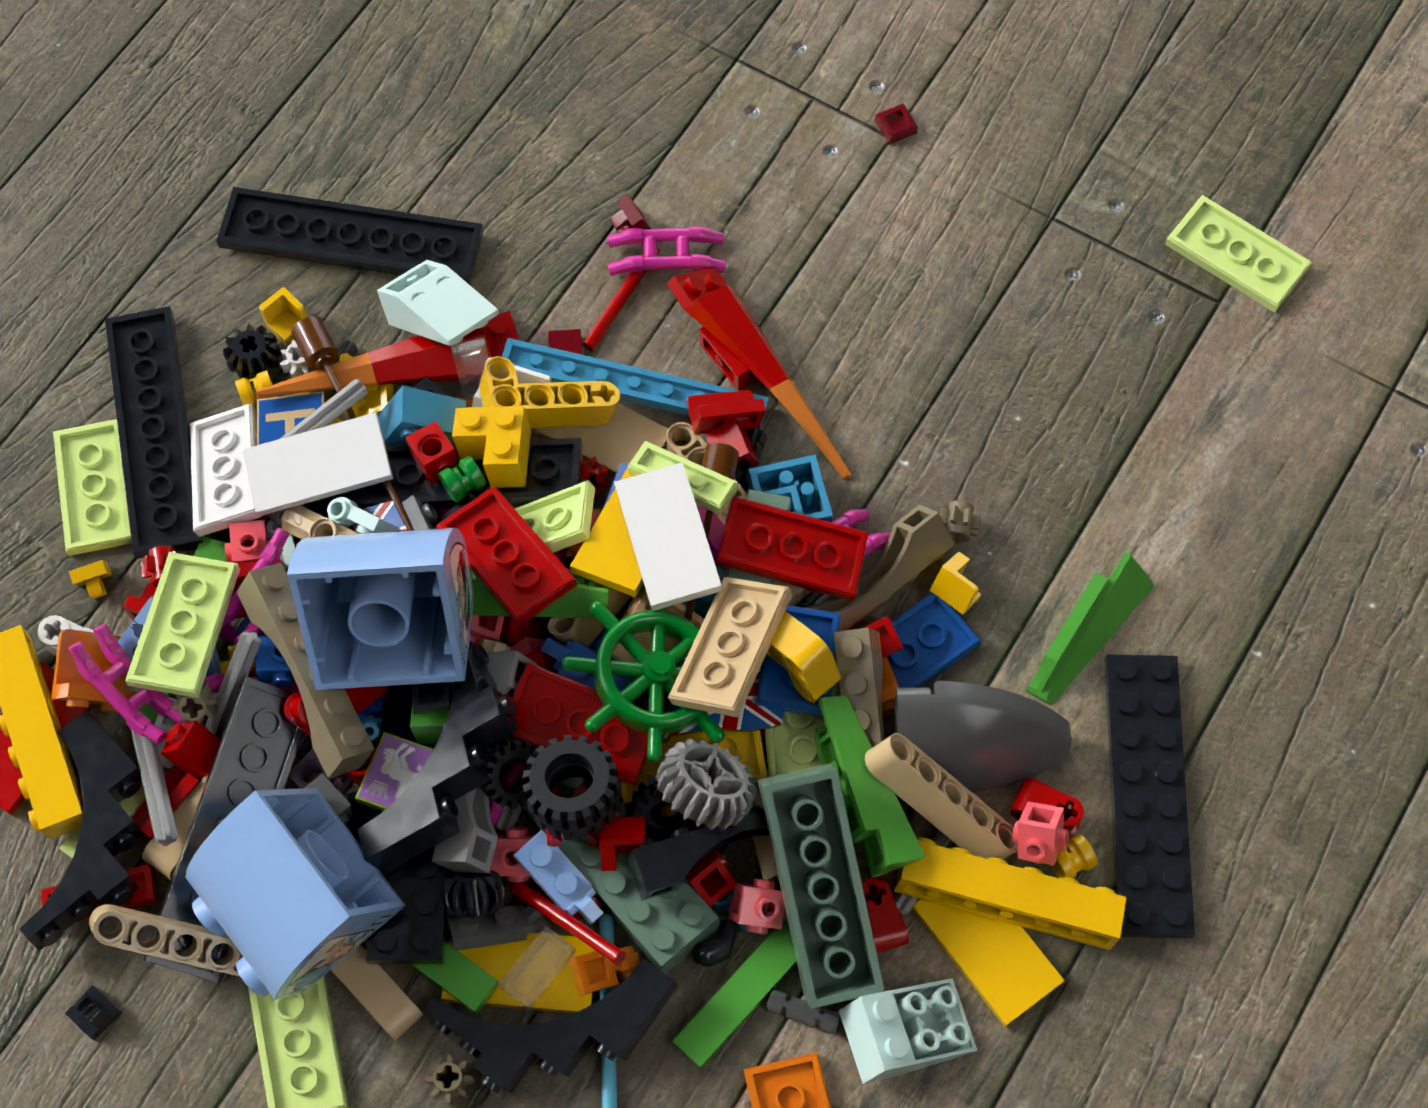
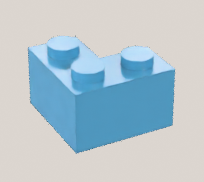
M402 386L378 414L385 446L408 445L406 436L434 421L437 422L450 443H454L452 433L455 409L466 408V400Z
M816 454L749 469V490L791 497V512L832 522L833 514Z

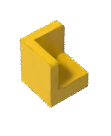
M284 286L259 306L266 327L288 347L292 340H294L291 334L293 326L300 320L308 317L305 307Z
M958 552L942 566L929 591L964 615L979 600L981 594L978 592V586L962 575L970 559L961 552Z

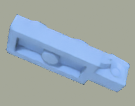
M542 830L513 855L514 859L553 902L571 916L578 911L591 925L603 914L602 910L591 899L596 894L595 890L591 887L592 884L558 847L547 845V837Z

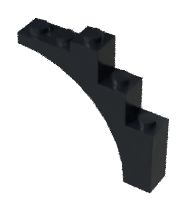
M470 640L465 681L454 682V692L447 720L439 740L424 767L407 789L389 807L358 829L364 860L385 874L460 833L456 818L459 815V811L454 801L490 781L486 768L488 758L484 749L519 730L515 714L518 713L515 702L508 694L503 695L497 690L496 683L487 668V664L490 662L487 652L480 644L475 645Z
M88 710L58 731V734L71 751L80 774L84 801L82 828L74 856L60 884L42 908L19 928L39 951L45 946L56 943L62 937L63 932L76 921L87 918L98 903L122 906L129 901L133 892L139 888L114 857L118 853L130 849L136 843L137 838L143 834L119 804L122 800L134 796L140 790L143 784L140 770Z
M643 959L624 982L600 1001L572 1015L544 1023L511 1025L487 1022L460 1013L434 997L424 1010L433 1016L429 1023L447 1036L453 1031L460 1036L462 1041L459 1045L476 1058H478L480 1053L483 1054L474 1067L483 1074L479 1079L483 1084L496 1093L501 1088L512 1093L538 1056L540 1060L537 1062V1065L553 1077H556L559 1072L569 1077L595 1040L598 1043L594 1048L605 1057L613 1061L618 1056L626 1061L679 985Z

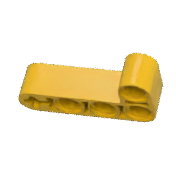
M499 356L492 357L486 362L479 384L483 407L524 406L531 428L605 425L612 420L620 400L619 389L607 381L519 384L514 364L509 359Z
M785 611L766 654L788 671L794 687L808 702L814 703L841 679V676L827 644L818 635Z

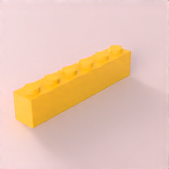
M18 625L0 632V707L3 713L0 716V726L5 736L10 735L13 746L8 748L12 763L16 768L20 767L23 778L18 779L20 790L26 800L30 798L33 810L28 812L30 822L36 832L41 831L48 839L52 840L82 828L83 794L68 748L58 734V731L61 730L60 723L32 638L22 625Z
M917 838L924 852V858L898 870L894 892L1109 951L1121 936L1126 897L1116 894L1110 888L1088 887L1081 885L1079 881L1070 877L1056 878L1045 875L1037 868H1019L1008 865L1005 860L990 857L986 859L975 856L964 848L956 847L949 849L938 846L934 841L927 838Z

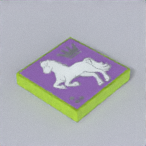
M384 732L357 792L356 801L384 811L407 789L422 770L434 749Z

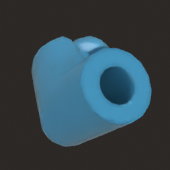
M374 715L365 716L361 723L370 741L376 737H381L382 718H375Z

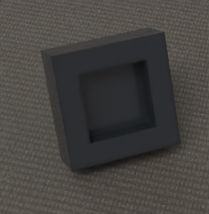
M93 985L85 993H82L65 1012L94 1041L122 1013Z

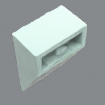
M425 260L377 290L389 325L449 346L459 343L465 335L475 329L484 327L490 319L499 314L498 309L448 266L430 260Z
M953 978L860 996L839 1010L862 1084L893 1078L977 1051Z

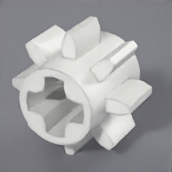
M292 340V344L286 350H281L284 361L280 365L284 373L290 372L292 378L318 370L307 366L295 340Z

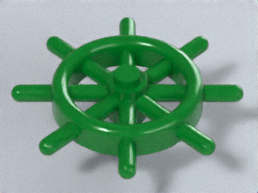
M593 602L590 605L591 613L608 630L601 641L596 657L566 656L562 660V667L567 671L593 673L595 688L604 706L586 720V729L589 732H596L615 717L618 721L632 729L648 733L647 756L652 762H658L662 758L663 734L678 732L694 723L712 741L716 743L722 742L725 738V732L706 711L680 706L681 710L663 713L664 691L670 694L682 666L676 665L688 656L701 626L698 627L680 615L666 612V607L655 611L651 609L650 611L637 612L619 621L602 602ZM651 632L650 653L633 635ZM665 634H669L682 641L668 653L665 652ZM621 644L637 662L611 660L614 650ZM612 675L637 677V679L620 692L614 683ZM636 698L642 703L649 699V711L643 710L631 702Z

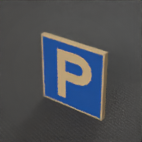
M324 391L257 399V445L280 439L325 403Z

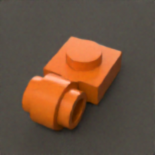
M632 945L620 948L626 953L625 959L620 965L614 964L597 951L569 959L580 996L618 985L617 974L619 981L625 980L641 962L638 951L634 952Z

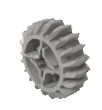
M689 738L685 743L677 742L674 747L670 748L668 753H665L657 770L656 779L659 782L657 790L664 793L662 801L671 803V811L682 813L684 820L688 818L694 820L697 827L702 823L706 824L711 830L716 826L724 830L729 825L736 826L745 815H748L757 792V788L754 786L756 778L749 774V766L740 763V756L734 757L729 753V748L723 750L718 747L716 742L709 745L702 738L697 743Z

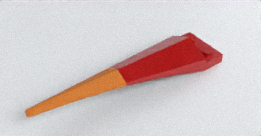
M715 268L674 275L667 285L684 311L713 334L753 372L797 420L840 476L847 481L852 476L738 292L725 284L723 276Z
M506 311L490 319L484 327L468 333L463 337L462 341L449 346L418 335L333 364L331 368L342 388L355 379H359L364 386L420 382L425 376L432 382L481 380L487 359L496 356L502 357L507 339L519 340L511 313ZM318 369L259 389L255 394L258 398H267L335 388L325 369Z

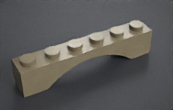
M919 504L896 522L879 558L867 574L858 581L853 601L835 597L821 604L802 608L840 613L839 632L846 631L854 624L861 622L866 617V614L880 603L888 601L894 592L906 583L916 579L922 570L932 562L940 560L945 552L955 545L940 514Z
M282 563L249 571L237 594L251 623L260 628L272 640L292 672L305 706L311 732L312 747L328 779L359 769L374 751V747L344 688L315 689L287 573Z
M868 627L833 632L837 668L841 676L839 680L840 695L848 697L873 748L885 740L882 717L883 661L879 631ZM863 840L856 843L857 852H865Z

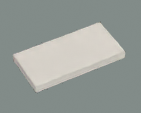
M250 403L190 423L193 531L201 537L229 528L231 523L247 522L262 517L258 516L255 512L242 453L243 449L257 446V413L255 407Z
M376 412L242 450L255 512L258 516L393 479L379 417Z
M683 462L615 481V488L652 611L722 591V585Z

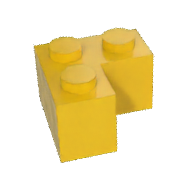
M524 406L456 408L452 438L460 460L468 455L473 460L482 459L491 488L493 486L496 488L525 487L531 427Z

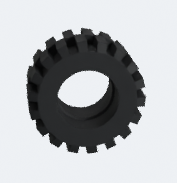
M564 735V741L557 742V739L553 738L548 741L549 746L547 748H544L542 745L535 750L537 757H529L526 762L528 770H523L522 777L529 812L532 819L536 820L537 826L541 830L547 828L549 835L557 838L559 833H562L564 840H572L573 835L578 834L580 839L589 838L587 832L592 830L596 834L603 830L602 823L610 824L614 819L613 811H618L620 806L619 797H621L618 772L608 750L603 751L602 744L596 740L589 744L588 737L581 735L578 740H573L572 735ZM581 777L592 782V785L585 793L574 798H562L552 793L557 784L567 778Z

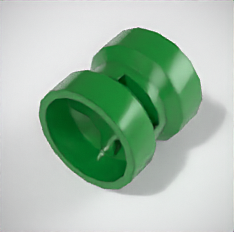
M469 455L461 459L455 468H446L438 473L443 486L455 503L466 498L467 492L472 489L478 491L486 486L483 474Z

